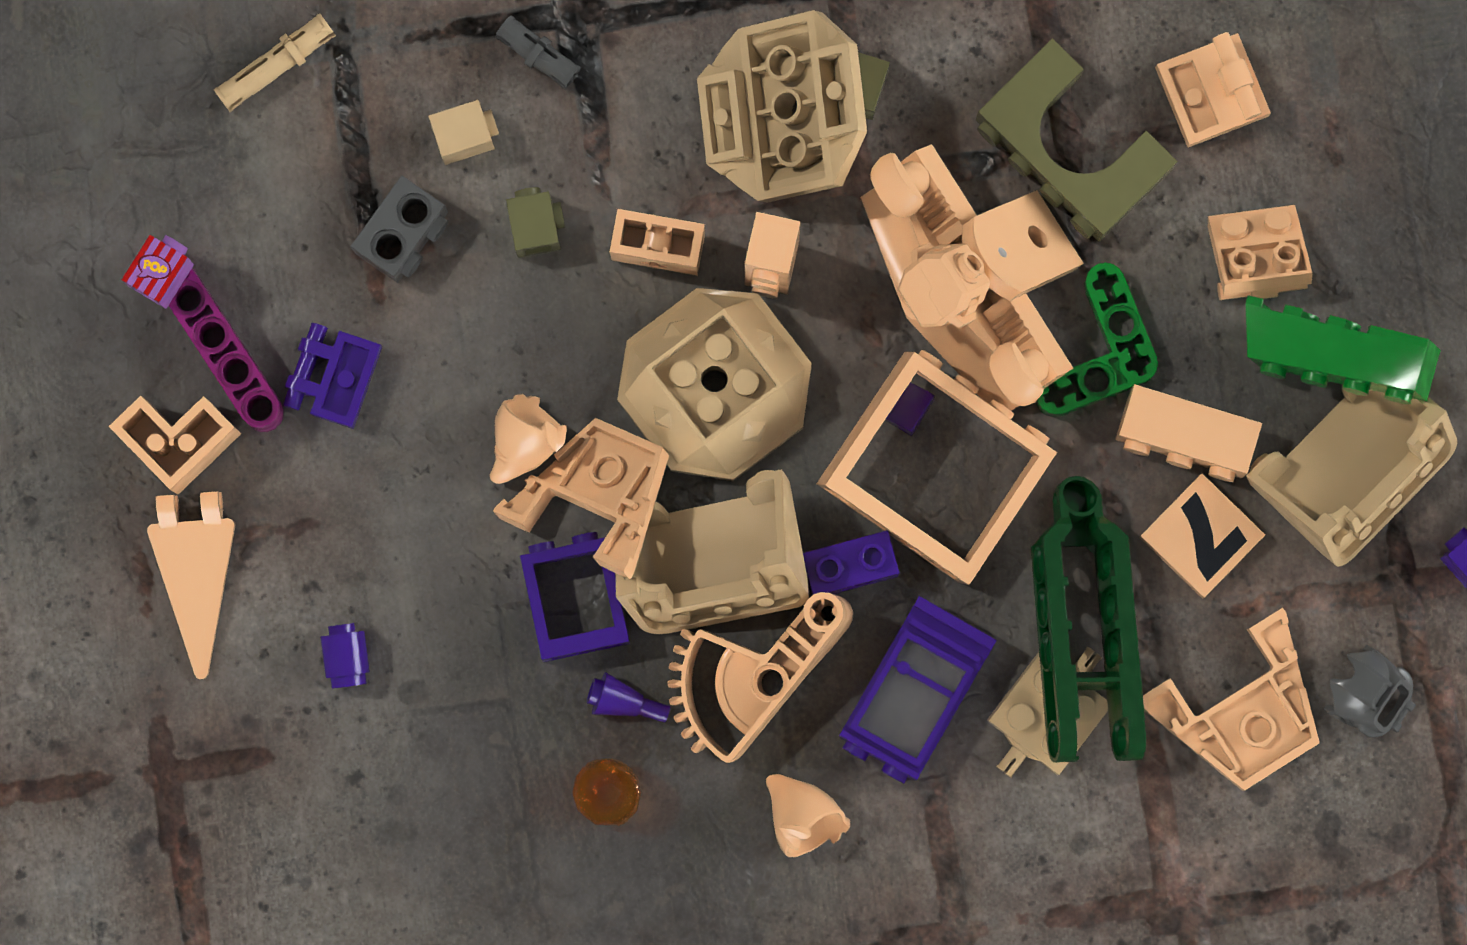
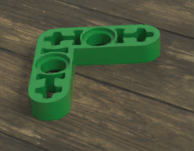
M1105 262L1095 265L1088 272L1084 282L1086 296L1109 354L1073 367L1068 373L1050 384L1054 385L1058 391L1064 390L1072 385L1068 377L1075 376L1077 390L1084 398L1083 400L1076 401L1075 392L1065 396L1062 399V407L1057 408L1054 402H1045L1044 397L1049 393V387H1046L1036 401V405L1047 416H1063L1128 391L1134 384L1141 386L1148 382L1157 371V356L1125 276L1120 268L1114 264ZM1098 273H1103L1106 278L1114 277L1116 283L1111 287L1113 299L1116 301L1120 296H1123L1125 303L1114 304L1106 311H1102L1100 305L1107 304L1108 299L1103 289L1095 290L1093 287L1098 280ZM1118 312L1129 315L1133 321L1131 333L1125 336H1118L1112 333L1108 324L1111 315ZM1137 336L1140 338L1142 344H1135L1133 348L1139 359L1146 358L1149 364L1144 367L1143 376H1138L1135 370L1128 372L1126 365L1131 361L1128 348L1119 352L1116 345L1128 344ZM1090 369H1101L1107 374L1109 383L1104 391L1092 392L1085 386L1084 375Z

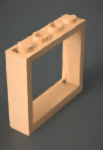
M921 350L919 354L916 352H904L816 484L883 531L888 530L890 536L958 583L970 585L1057 452L1046 445L1050 439L1041 431L1030 425L1023 429L1011 419L1014 413L995 400L988 404L976 395L979 389L973 383L960 375H956L953 379L941 371L940 368L943 363L924 350ZM916 373L1033 455L964 559L846 478Z

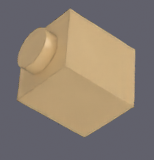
M479 100L429 115L445 165L495 149L491 137L499 135L491 109L483 112Z

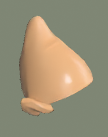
M517 394L513 399L505 400L498 409L495 418L496 444L494 451L496 458L490 473L492 482L496 484L505 483L536 469L564 445L567 425H560L545 410L539 407V397H526L524 394Z
M773 774L766 778V786L769 789L772 800L776 839L780 849L786 856L798 857L818 848L829 839L834 844L841 838L842 833H846L850 828V819L845 816L834 799L815 785L781 774Z

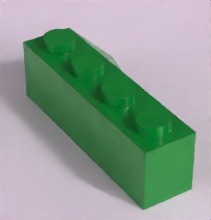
M1247 296V357L1260 367V373L1278 379H1285L1286 373L1299 375L1302 382L1317 387H1327L1328 381L1343 384V390L1362 396H1368L1370 390L1385 393L1384 398L1401 404H1411L1412 398L1427 401L1441 351L1431 340L1370 325L1367 333L1361 332L1362 327L1359 324L1344 318L1330 315L1326 319V323L1319 322V317L1304 312L1303 308L1285 304L1282 313L1271 310L1264 304V299Z

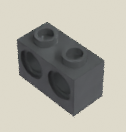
M401 175L350 247L356 255L398 283L403 275L409 278L416 271L423 259V256L419 253L428 240L435 242L444 232L449 222L445 219L448 211L443 203ZM415 204L425 206L428 212L426 218L421 223L410 224L405 221V212L410 206ZM388 240H397L402 243L401 253L391 260L381 258L379 256L381 245Z

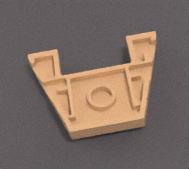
M595 418L554 454L557 460L539 476L530 475L525 480L527 484L524 489L509 502L503 499L496 505L493 512L499 519L530 533L552 498L558 496L615 522L593 558L600 566L627 579H631L636 568L669 455L663 447Z
M1283 608L1247 629L1270 665V670L1202 714L1195 716L1171 678L1143 695L1145 712L1242 791L1250 788L1320 743L1307 691L1304 688L1299 670L1297 652L1294 650L1289 631L1288 617Z

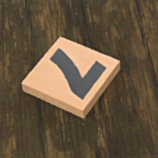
M1201 473L1139 538L1203 599L1266 534Z

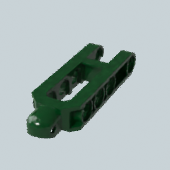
M1080 476L1068 477L1057 485L1053 492L1054 523L1031 546L1048 754L1051 761L1055 763L1077 762L1079 760V756H1076V720L1080 718L1078 690H1106L1111 747L1117 761L1142 760L1146 751V726L1129 536L1115 523L1103 517L1102 495L1099 488L1092 481ZM1061 547H1086L1095 555L1105 672H1076V665H1071L1069 631L1072 630V620L1067 621L1065 588L1069 586L1068 577H1064Z

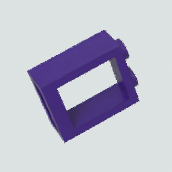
M597 532L571 537L573 544L555 548L554 541L528 546L529 554L520 555L543 662L630 644L623 606L616 598L615 572L602 567L614 626L552 640L549 637L535 566L596 553L606 538H598Z

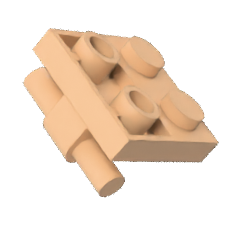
M1229 32L1220 34L1212 39L1213 43L1158 63L1155 67L1187 147L1269 117L1271 114L1238 33L1231 36Z
M1295 205L1208 216V231L1221 283L1217 284L1219 300L1247 297L1248 295L1262 299L1278 297L1279 292L1307 289L1308 284H1312V269Z

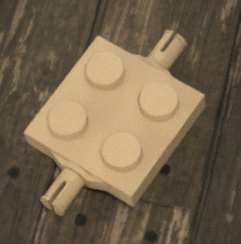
M1086 647L1084 653L1074 664L1076 665V672H1091L1102 657L1094 653L1095 651L1091 648ZM1038 652L987 719L989 723L1004 733L1008 742L1012 745L1002 761L996 766L1010 778L1013 777L1012 775L1026 757L1040 761L1056 775H1060L1069 763L1052 762L1048 754L1040 656ZM1078 690L1080 718L1076 720L1077 751L1108 711L1107 700L1095 690Z

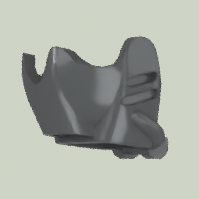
M1368 645L1363 648L1364 652L1347 654L1348 660L1353 664L1354 676L1343 680L1330 679L1334 707L1326 704L1323 709L1337 720L1358 728L1367 737H1379L1390 730L1398 733L1402 727L1401 722L1407 713L1412 712L1416 706L1411 701L1413 680L1410 673L1403 667H1395L1383 654ZM1398 689L1400 695L1394 708L1383 721H1377L1379 714L1395 690Z

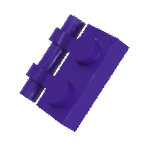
M311 323L307 337L301 338L298 351L301 354L294 374L288 375L284 386L288 391L283 406L299 411L304 395L315 398L310 412L312 416L354 429L382 346L381 344L339 331L334 347L323 344L328 328L317 323ZM318 358L328 361L320 384L310 381Z

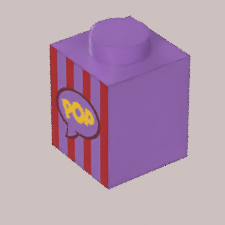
M149 235L121 280L131 289L167 309L194 264L185 256L188 248L167 235L164 236L162 241Z

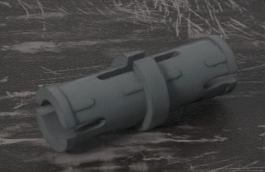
M512 15L505 20L496 33L495 38L524 58L525 65L531 69L536 67L564 90L573 82L581 69L579 65H576L552 47L551 40L545 36L540 38L523 26Z

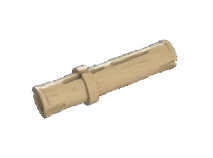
M319 13L291 35L287 36L285 33L279 38L280 43L213 90L229 112H232L242 102L263 89L285 71L296 64L300 67L306 62L304 58L321 45L336 37V35Z

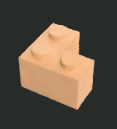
M142 396L134 401L109 425L111 430L177 495L241 435L239 430L204 396L173 426Z

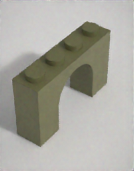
M1052 38L978 111L976 121L980 125L977 127V130L992 146L995 147L999 143L1011 155L1008 161L1022 176L1027 177L1031 174L1042 185L1039 191L1051 205L1056 208L1062 205L1073 216L1070 222L1080 234L1087 239L1093 236L1100 242L1173 170L1178 161L1155 138L1145 131L1114 163L1101 171L1085 174L1075 173L1057 165L1043 147L1040 136L1041 119L1047 110L1080 79L1084 69Z

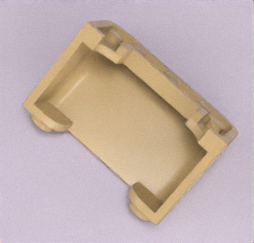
M1342 389L1344 398L1286 457L1278 451L1262 454L1254 461L1246 477L1250 485L1322 555L1337 567L1343 566L1351 561L1453 455L1457 446V437L1447 411L1429 397L1427 401L1412 398L1411 404H1401L1384 398L1385 393L1370 390L1368 396H1362Z
M782 469L777 471H760L750 478L746 483L747 497L670 513L660 503L655 501L631 579H627L615 573L616 598L643 631L651 634H668L682 631V629L688 630L793 609L806 603L807 599H809L808 578L791 485Z

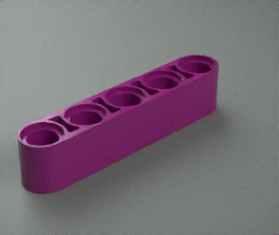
M192 267L170 302V309L242 419L259 432H269L276 429L284 418V408L280 399ZM190 291L200 292L201 302L199 306L192 311H183L180 307L182 296ZM213 327L223 328L225 332L223 342L215 348L206 347L204 344L206 332ZM237 363L246 364L249 369L247 379L240 384L229 383L227 379L229 369ZM262 399L271 401L273 405L271 415L263 421L253 420L251 416L253 405Z

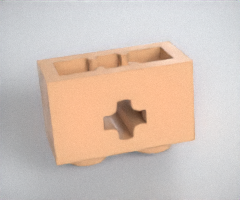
M617 209L609 251L611 260L698 276L705 238V224Z

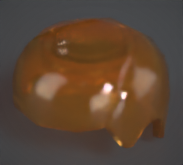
M605 758L590 761L582 767L575 777L572 794L577 810L593 824L620 826L625 824L637 812L641 789L638 776L630 766L616 759Z

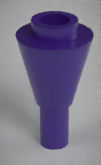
M607 672L604 673L601 680L593 679L587 696V704L593 705L592 714L641 715L665 723L670 712L669 705L644 698V695Z

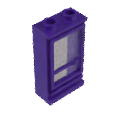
M919 596L838 736L846 741L842 749L863 761H866L868 756L871 755L885 763L881 771L903 784L908 777L916 781L997 640Z

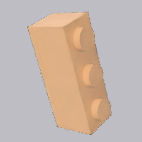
M756 212L745 260V285L753 287L752 293H758L760 296L767 298H777L778 293L788 295L799 246L800 221Z
M1134 384L1129 392L1115 440L1124 442L1123 449L1128 452L1142 456H1149L1150 451L1166 455V462L1171 465L1191 469L1192 464L1209 468L1208 475L1213 478L1234 482L1235 477L1243 478L1248 473L1262 423Z

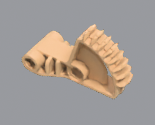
M820 592L813 594L807 599L804 609L766 654L752 650L709 631L698 630L694 633L690 630L682 629L680 635L691 642L688 648L675 645L673 652L685 656L683 664L678 662H671L669 664L670 670L682 671L681 680L672 679L668 681L669 688H681L682 696L672 697L669 699L670 705L684 704L685 712L677 713L674 716L676 723L687 720L691 723L690 727L681 732L682 737L687 739L697 734L700 738L693 744L691 750L694 753H699L708 747L724 762L731 763L738 760L805 677L850 627L853 621V610L850 603L843 597L831 593ZM826 606L833 607L832 613L835 618L832 621L824 620L825 614L822 612V609ZM705 639L726 647L716 670V696L726 718L745 735L730 754L709 735L699 718L692 692L693 668L699 648ZM771 670L779 672L783 679L781 691L773 696L767 694L762 687L763 676Z

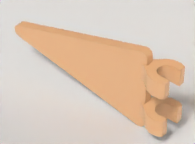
M222 492L200 493L203 520L179 522L178 495L156 496V510L159 523L151 524L147 528V533L194 674L198 679H205L209 675L235 531V522L229 518L223 519Z

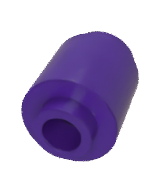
M354 623L328 626L329 635L320 636L325 677L330 678L331 688L367 684L366 673H369L370 670L365 632H355Z

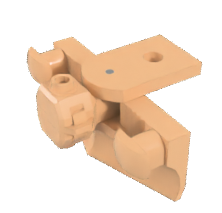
M932 144L914 151L901 162L895 153H888L880 157L870 173L874 188L860 198L906 318L960 376L978 387L979 390L976 394L988 404L995 400L1013 411L1019 406L1035 403L1046 387L1072 370L1073 366L1026 293L1063 277L1083 265L1084 263L1038 190L976 215Z

